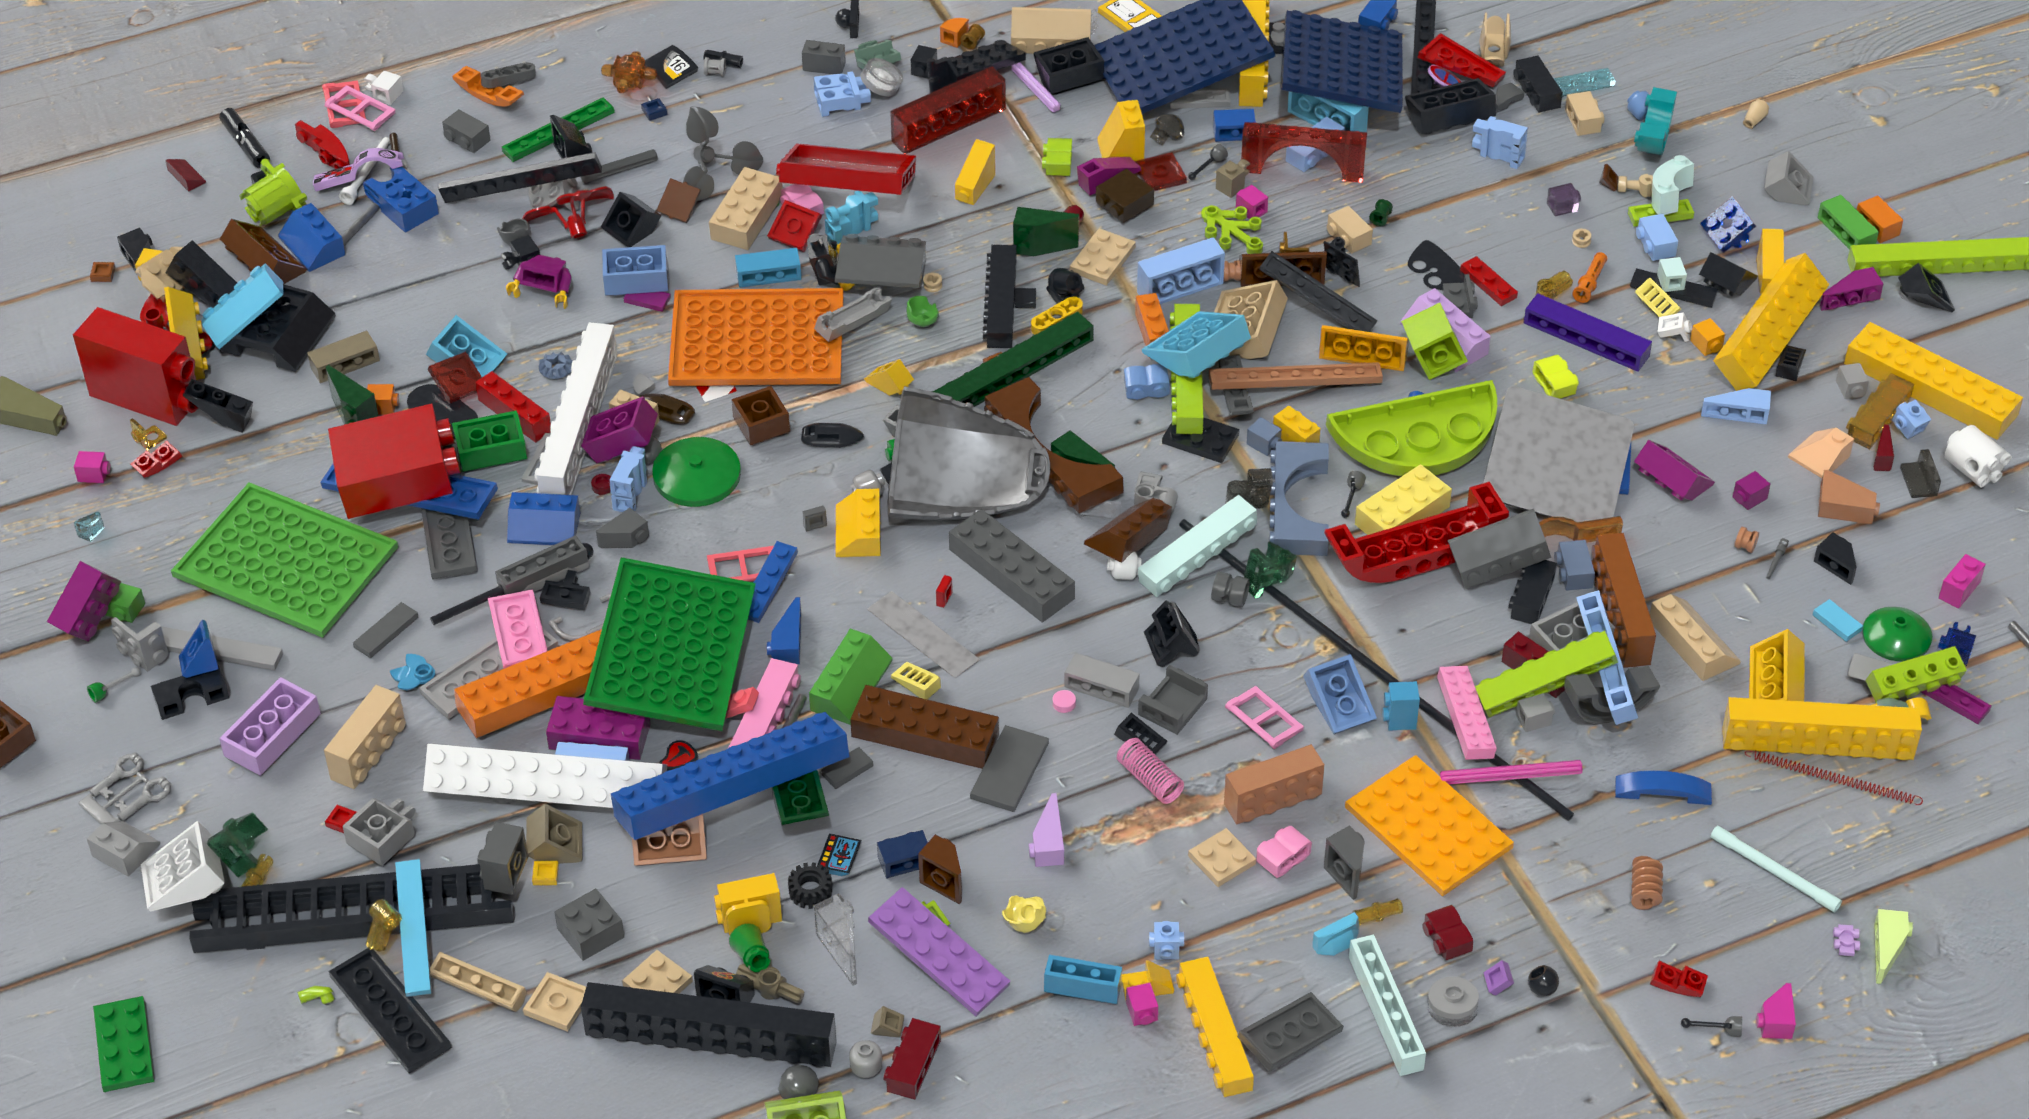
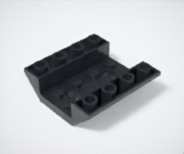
M283 284V295L219 350L239 356L245 347L274 355L276 367L296 372L307 357V352L312 350L336 315L313 292Z

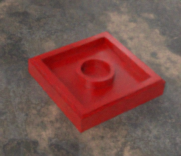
M784 200L767 237L805 252L808 246L807 240L811 234H814L822 215Z

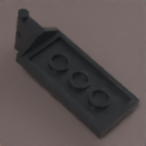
M997 40L993 44L980 46L973 51H965L955 57H943L938 60L933 58L927 59L928 77L933 78L929 80L930 98L938 96V93L954 88L961 82L1026 60V53L1005 40Z

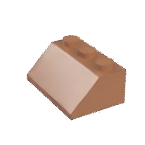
M704 814L637 840L632 838L634 866L707 859Z

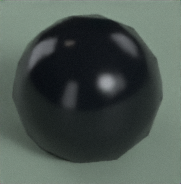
M1538 966L1530 972L1528 985L1530 990L1541 997L1550 996L1559 986V976L1550 966Z

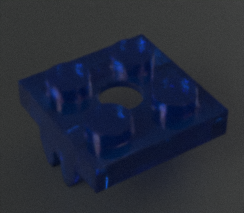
M1733 196L1700 223L1723 253L1732 246L1734 248H1741L1740 242L1742 240L1748 242V233L1756 227ZM1732 219V224L1729 228H1722L1723 220Z

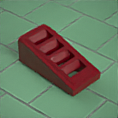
M1884 424L1873 466L1874 471H1890L1892 469L1894 451L1889 424Z

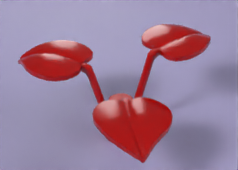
M604 186L559 196L556 199L557 204L570 203L573 215L568 217L567 222L556 207L551 208L550 206L529 210L523 215L522 219L529 222L535 218L556 213L564 224L565 229L569 228L571 238L583 237L587 234L585 227V202L604 198L613 200L614 194L610 187ZM574 201L581 202V217L580 214L576 213Z
M150 294L140 313L141 322L161 329L165 327L170 331L166 301L163 302L160 298L157 299L153 294ZM204 331L199 333V338L204 339V352L212 347L213 341Z

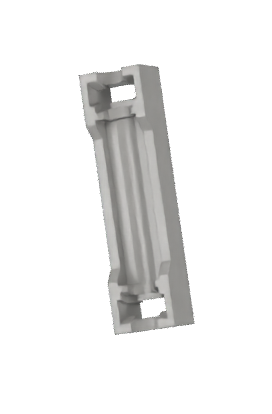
M877 286L866 292L861 298L833 312L829 311L819 316L814 329L830 342L886 313L889 310L892 299L889 296H886L884 299L881 295L882 290Z

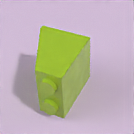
M1440 302L1401 321L1412 348L1429 380L1468 362Z

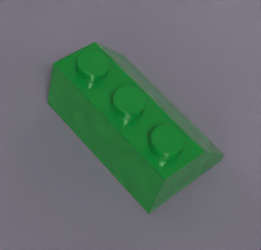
M517 410L452 423L462 472L527 459L525 440Z

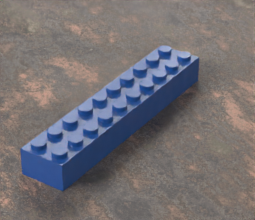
M826 712L815 714L813 717L794 722L792 725L773 730L771 733L752 738L742 744L731 746L721 752L710 754L700 760L689 762L674 770L665 771L663 774L650 779H644L637 784L623 787L611 793L614 817L634 840H637L850 757L847 734Z

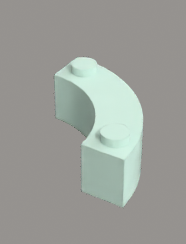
M1675 156L1674 159L1659 166L1653 174L1652 207L1657 214L1666 215L1678 212L1679 191L1693 186L1694 163L1685 156Z

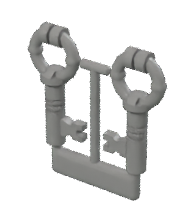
M137 753L127 754L118 759L114 771L90 789L91 794H88L79 801V805L100 824L119 822L120 820L125 821L146 803L166 798L172 784L163 776L149 781L139 772L144 759ZM126 760H131L136 767L131 771H125L121 765ZM137 774L138 779L108 801L110 799L109 796H114V793L108 790L109 786L120 778L131 777ZM142 780L146 783L142 795L129 806L121 799L119 804H114L115 808L121 811L117 814L118 818L113 817L105 810ZM154 784H158L164 791L159 795H153L149 789ZM101 794L108 802L101 806L92 797L96 798Z

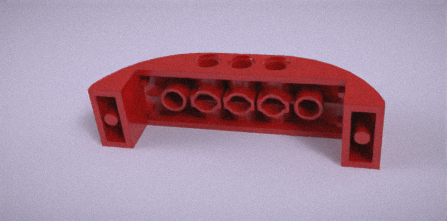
M1489 481L1469 487L1468 501L1465 507L1354 539L1346 524L1325 529L1324 534L1346 571L1353 577L1370 583H1385L1405 579L1455 563L1448 540L1507 519L1509 511Z

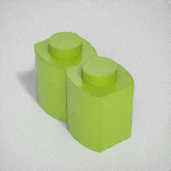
M1048 138L1047 144H1043V156L1046 157H1042V169H1046V175L1070 176L1072 138Z

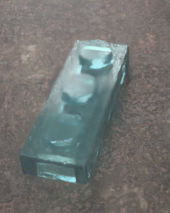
M1608 68L1554 78L1563 92L1562 97L1567 96V94L1615 86V79Z

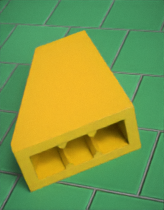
M978 139L975 140L955 183L956 200L974 205L995 177L994 144Z
M1762 228L1756 258L1760 294L1763 293L1784 264L1783 229Z

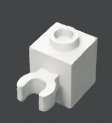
M383 71L378 78L373 74H368L364 78L365 81L369 82L365 86L366 89L372 91L373 98L382 103L392 105L403 92L402 79L399 75Z

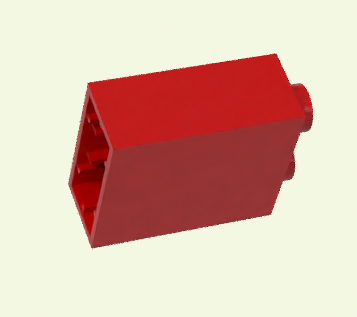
M99 307L89 315L73 334L90 397L174 426H178L188 412L194 413L197 411L198 407L183 396L191 379L196 380L194 373L195 360L190 357L185 336Z
M432 404L328 429L337 488L348 519L453 493L450 475L459 474L461 471L455 448L444 449V446L455 444L449 418L437 421Z

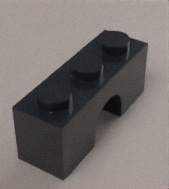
M219 665L217 670L188 678L179 676L151 685L161 719L164 720L183 714L182 704L190 696L203 697L207 706L229 699L227 686Z

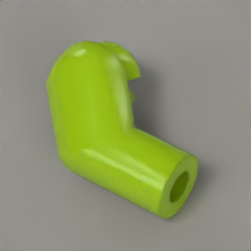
M312 986L297 992L301 1004L319 997L323 1004L333 1002L335 999L332 994L334 991L330 987Z

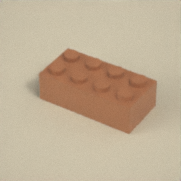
M1310 744L1228 773L1225 776L1224 805L1237 825L1249 822L1265 814H1272L1276 810L1294 806L1304 800L1314 799L1322 794L1325 764L1313 745Z

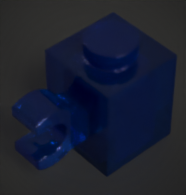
M1955 622L1953 628L1949 627L1946 636L1941 635L1938 648L1944 650L1956 646L1964 665L1967 666L1976 635L1970 634L1971 627L1967 625L1966 630L1962 631L1958 629V622Z

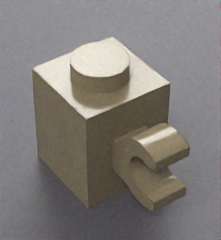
M1245 159L1240 160L1238 164L1228 161L1216 170V189L1230 198L1244 189L1245 176L1250 172L1246 167L1250 165V162Z

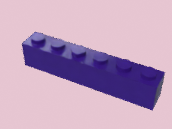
M1537 293L1525 309L1524 324L1639 372L1650 357L1652 341Z

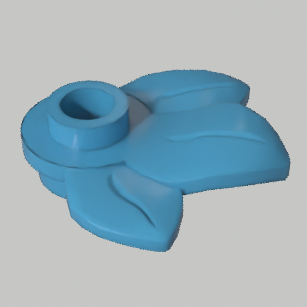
M406 654V666L392 669L390 674L395 681L399 682L398 689L411 690L435 677V670L429 663H426L424 657L416 654Z

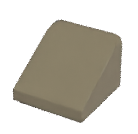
M882 1006L874 1014L871 1034L899 1038L902 1032L904 1015Z

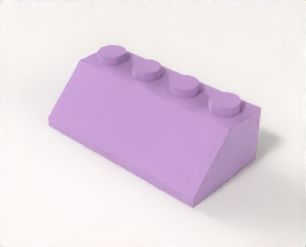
M1434 288L1419 296L1402 320L1440 302L1468 362L1452 369L1457 372L1488 355L1491 336Z

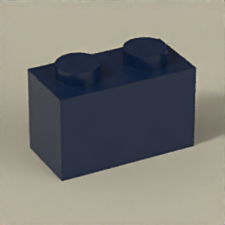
M923 830L909 832L905 835L877 842V857L886 879L919 870L918 853L928 843Z

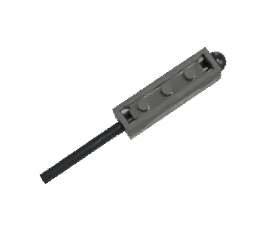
M575 535L495 571L498 587L430 617L433 625H436L488 601V598L532 589L533 592H536L543 588L546 580L558 582L564 579L568 570L577 571L578 573L589 568L588 559L593 556V547L588 543H581Z

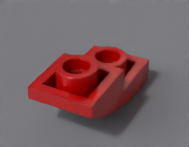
M166 440L152 453L148 450L144 451L130 465L145 478L166 469L179 460L182 455Z
M1659 960L1655 965L1650 985L1681 995L1701 997L1708 975L1686 965L1680 970Z

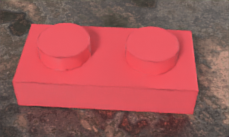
M754 687L731 694L725 719L752 710L759 692Z

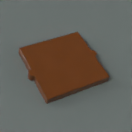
M670 178L656 211L669 216L670 219L675 218L687 223L701 190L688 185L687 182L682 183Z

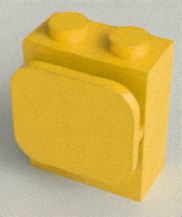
M775 873L717 884L718 895H714L717 923L723 924L725 933L729 932V935H731L733 930L742 924H754L759 927L762 933H765L770 929L771 923L782 921L780 892Z

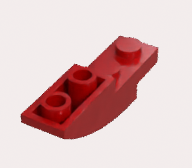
M302 120L295 124L297 139L319 152V159L322 163L334 169L350 165L345 147L329 129L321 124L314 128Z

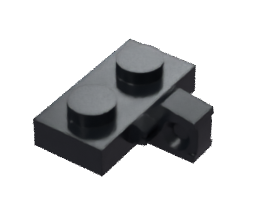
M568 570L564 581H545L540 595V603L584 610L590 595V588L577 583V571Z

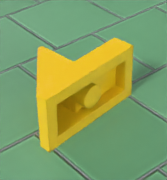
M1149 960L1145 962V971L1122 974V988L1125 1000L1127 987L1151 983L1155 996L1174 993L1170 971Z

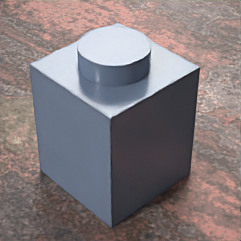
M1260 417L1247 429V445L1268 456L1271 450H1275L1276 441H1282V429Z

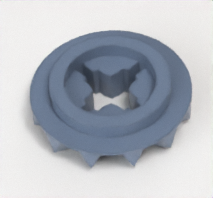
M562 351L558 354L554 352L551 355L545 354L544 359L539 360V371L547 378L559 379L571 372L572 360L569 355H564ZM556 362H559V364H556V365L552 368V364H555Z

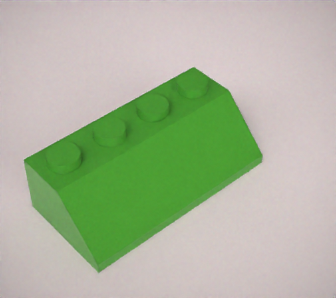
M850 628L809 692L810 711L815 713L826 712L832 719L851 725V716L865 685L873 687L878 685L893 661L892 657L871 635Z

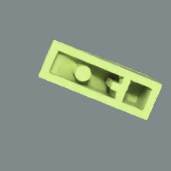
M1878 909L1874 922L1876 983L1878 984L1883 982L1905 947L1907 937L1912 936L1913 923L1908 921V912Z

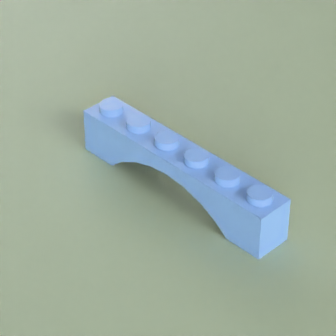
M1599 590L1576 597L1588 635L1605 630L1618 660V663L1599 671L1614 722L1618 725L1637 719V711Z

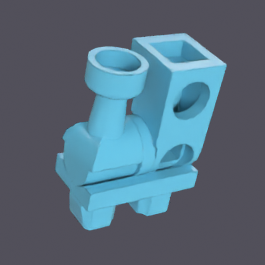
M855 191V195H849L846 198L843 206L837 209L834 206L825 209L827 217L825 219V234L828 235L830 240H834L839 244L843 235L859 234L863 230L865 232L871 230V223L878 220L877 210L873 207L878 205V198L873 192L864 195L861 191Z

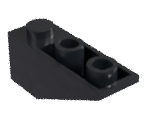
M191 379L183 393L186 399L222 426L243 433L251 418L253 401Z

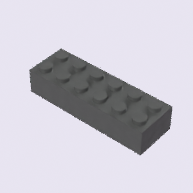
M980 509L949 531V550L1043 623L1075 599V581L984 510Z

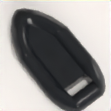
M843 423L808 424L802 428L801 441L809 446L833 448L850 446L864 438V434L859 429Z

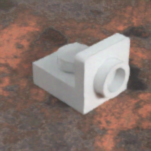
M1684 312L1659 317L1657 332L1660 338L1681 334L1684 342H1687L1692 332V323L1690 320H1687Z

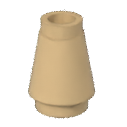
M1757 99L1751 103L1743 120L1745 127L1752 129L1768 115L1769 106L1765 101Z

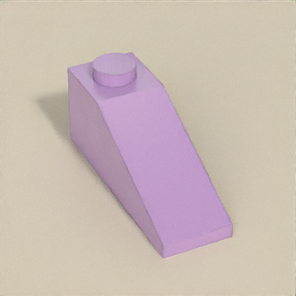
M1056 793L1051 794L1033 832V843H1029V857L1034 858L1035 867L1064 865V845Z

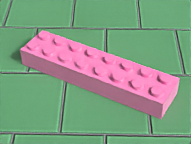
M1468 666L1439 667L1437 679L1465 760L1493 759L1497 748Z

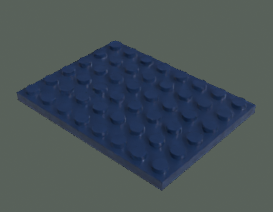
M1199 0L1094 45L1104 59L1103 76L1117 102L1138 100L1142 114L1276 57L1272 46L1242 0Z
M1287 10L1284 28L1281 90L1401 113L1403 107L1402 33L1394 29L1384 30L1373 25L1364 26L1357 22H1344L1338 18L1329 19L1323 18L1318 14L1308 15L1298 10Z

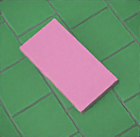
M533 589L488 598L503 669L547 651Z

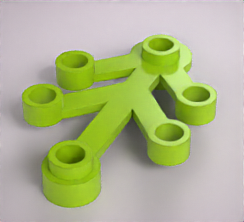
M1210 205L1202 209L1201 216L1204 222L1207 223L1205 237L1208 239L1217 237L1215 224L1218 223L1222 226L1219 245L1223 250L1231 248V233L1246 244V252L1248 254H1260L1263 252V242L1260 238L1250 237L1240 230L1251 229L1256 231L1261 229L1262 220L1259 217H1252L1249 221L1225 219H1246L1247 209L1245 207H1236L1234 211L1221 210L1217 206Z

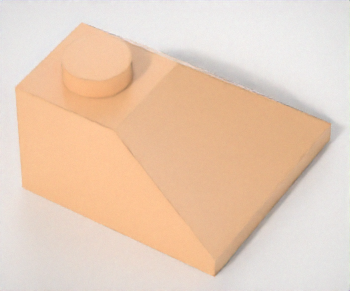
M1838 428L1816 431L1788 455V458L1822 478L1824 470L1833 472L1850 457L1854 438Z

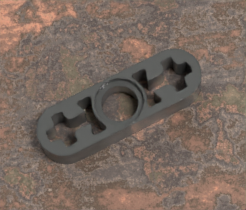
M525 62L482 72L481 85L485 88H494L533 79L536 76L535 65Z

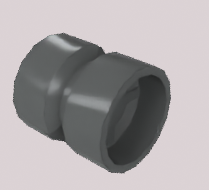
M1218 571L1213 583L1211 599L1223 603L1229 600L1230 604L1243 607L1248 596L1250 579L1241 576L1232 578L1231 574Z

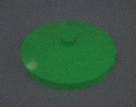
M690 437L678 440L665 447L653 463L652 475L655 488L668 501L681 506L701 507L717 503L729 496L740 481L741 468L737 454L724 442L708 437Z

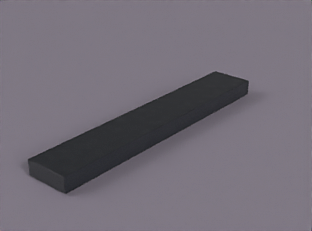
M1273 251L1270 252L1260 266L1259 270L1274 280H1278L1279 283L1349 329L1371 332L1378 321Z

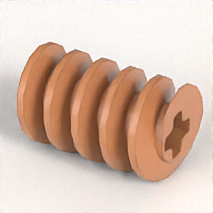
M1648 856L1635 857L1632 862L1631 903L1636 909L1648 910L1662 903L1663 865L1660 861Z

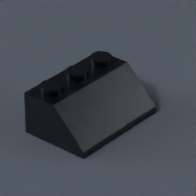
M1089 37L1034 52V59L1041 83L1051 94L1104 79V59Z

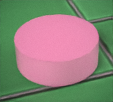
M1061 690L1053 695V707L1056 711L1067 713L1075 708L1076 697L1071 691Z

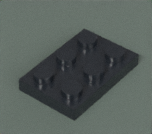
M1203 417V434H1176V425H1172L1171 422L1162 437V444L1223 463L1237 440L1240 429Z

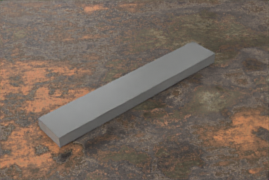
M161 627L168 651L175 653L182 652L194 633ZM211 636L216 658L219 661L275 671L283 655L282 648Z

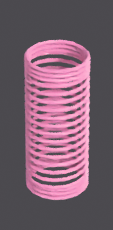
M1139 738L1129 739L1118 750L1117 760L1141 784L1151 791L1162 804L1171 803L1183 791V780L1167 767L1158 756L1153 754ZM1138 742V744H1136L1135 746H1133V747L1127 752V754H1126L1125 757H1124V760H1122V759H1123V756H1124L1125 752L1128 750V748H1129L1130 746H1132L1133 744H1135V743ZM1135 747H1137V748L1130 754V756L1127 758L1128 754H1129ZM1152 763V765L1144 772V770L1149 766V764ZM1177 782H1179L1178 785H1177V787L1175 788V790H1174L1171 794H1169V795L1166 796V797H1163V796H1165L1166 794H1168V793L1176 786Z

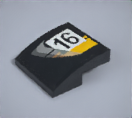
M674 45L641 62V65L652 78L657 77L666 89L696 73L699 68L689 56Z

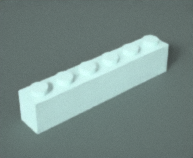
M1237 495L1138 568L1139 582L1156 597L1168 592L1174 584L1184 580L1189 573L1196 568L1202 567L1208 559L1218 555L1230 543L1236 542L1245 532L1252 530L1257 524V510L1240 495Z
M1374 934L1350 940V962L1399 1075L1403 1076L1423 1071L1426 1058L1425 1049Z

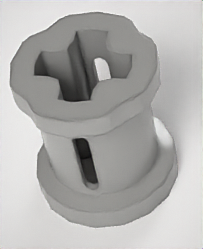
M705 57L704 75L711 73L725 76L726 59L711 60L709 57Z

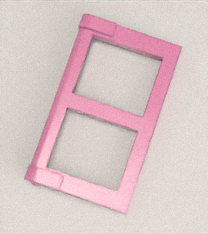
M347 85L325 102V107L339 112L369 127L373 131L380 128L385 121L395 114L394 108ZM348 94L362 100L352 111L337 105ZM369 105L384 111L373 122L358 115Z
M1257 686L1231 699L1225 705L1226 709L1241 719L1269 743L1273 749L1281 746L1285 741L1303 731L1304 728L1302 724ZM1256 696L1270 709L1252 720L1238 707ZM1277 714L1291 728L1273 738L1259 725Z

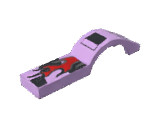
M382 148L367 149L359 153L351 165L314 175V189L319 191L354 181L358 168L369 161H381L388 164L392 169L403 166L401 159H404V155L402 152Z

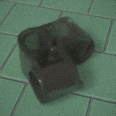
M1271 468L1248 469L1247 480L1229 482L1225 504L1237 495H1240L1255 509L1266 507L1269 504L1273 485Z

